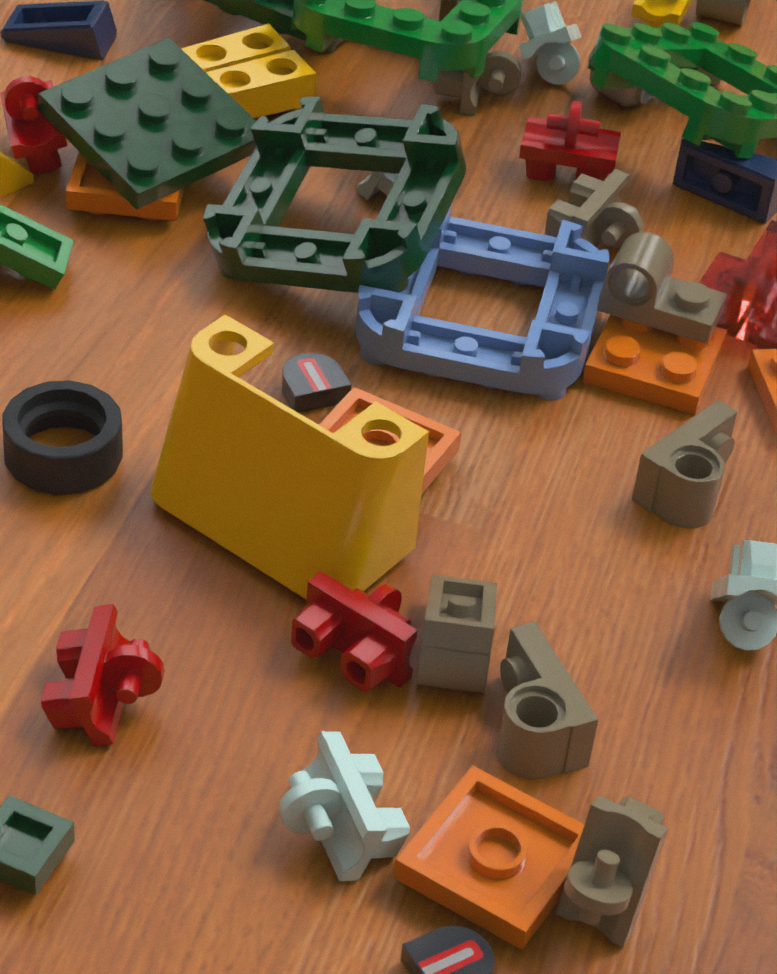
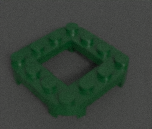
M319 96L300 98L299 101L302 109L286 113L270 123L265 116H261L251 127L256 147L224 204H208L203 216L208 239L222 275L229 279L352 293H358L360 285L402 292L408 286V277L424 262L464 179L466 160L458 130L448 121L442 119L440 108L428 104H421L414 119L407 120L326 114ZM311 166L399 174L376 220L363 218L355 234L278 227Z

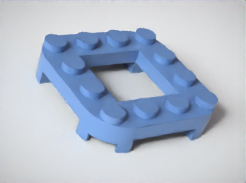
M451 204L424 262L408 277V286L399 293L364 285L359 286L355 333L361 345L360 355L366 362L375 365L387 364L401 369L421 372L428 376H440L479 384L486 388L535 394L545 400H558L565 396L567 387L574 383L583 372L599 313L597 308L608 269L609 252L608 249L598 250L594 245L582 239V226L570 221L562 220L557 237L451 217ZM437 266L455 269L464 274H480L510 280L519 285L545 287L535 320L532 319L528 336L523 337L419 316Z

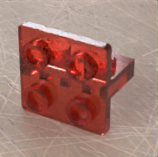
M771 220L746 260L720 252L699 281V283L710 289L727 293L724 311L716 327L728 330L727 335L749 342L760 349H777V222Z

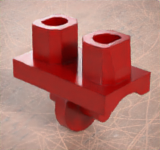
M23 76L13 80L6 86L5 91L0 92L14 160L26 157L30 172L33 174L59 169L62 167V162L58 149L68 147L66 138L38 110V93L54 87L52 80L43 82L40 78Z
M572 101L569 116L548 113L547 119L528 116L520 146L519 158L525 159L526 174L529 179L541 181L554 179L557 165L577 168L575 180L581 174H585L604 182L608 173H612L615 169L621 132L600 128L601 121L581 118L583 103Z
M320 571L308 581L306 606L292 620L291 643L295 649L311 659L319 657L331 646L343 652L340 671L345 676L346 681L367 692L385 679L401 688L412 677L413 668L409 664L412 647L417 639L418 630L411 626V620L398 613L402 602V594L396 588L389 584H382L368 595L358 588L351 590Z
M114 604L94 606L88 628L60 633L56 646L57 663L65 678L74 677V679L47 682L40 700L41 707L53 729L83 726L94 747L114 744L123 705L135 703L137 697H144L155 693L160 689L165 673L163 661L156 653L149 650L150 645L147 641L138 638L129 641L117 630L115 622L118 612Z

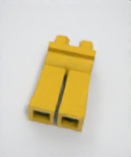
M270 24L181 48L253 118L283 111L289 113L302 109L299 101L300 98L315 96L316 72L294 49L291 50V46Z

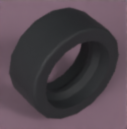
M66 380L47 381L31 386L13 397L2 414L5 466L17 481L33 490L51 494H69L86 491L100 486L114 475L123 458L121 409L108 393L93 385ZM52 427H74L95 435L90 441L66 447L48 446L30 439L37 432Z

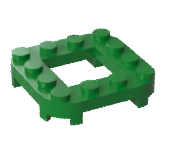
M294 0L291 30H300L307 34L306 47L318 52H323L339 37L420 59L418 79L438 82L440 70H460L467 72V75L471 78H476L484 73L487 52L505 32L514 35L518 34L521 20L520 14H522L524 0H457L460 2L442 21L426 18L421 11L412 8L392 9L377 5L375 0Z
M667 22L663 23L662 27L653 28L642 23H634L632 28H622L609 23L602 25L587 67L594 71L591 82L602 90L631 89L634 86L641 88L689 117L681 137L698 146L701 145L703 140H715L732 150L737 158H752L760 139L777 138V66H766L757 61V53L752 49L735 43L728 45L717 40L719 32L716 29L698 22H692L689 30ZM722 80L747 95H738L732 92L721 93L709 85L720 84Z

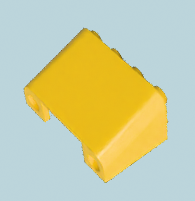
M223 315L201 330L192 339L150 489L153 501L170 514L304 599L307 598L308 581L320 571L351 590L358 588L365 591L416 547L429 431L377 401L335 433L328 431L239 378L274 353V342L231 317ZM234 342L241 344L245 350L234 355ZM380 429L394 433L399 440L392 445L377 446L368 443L363 438V435L370 430Z

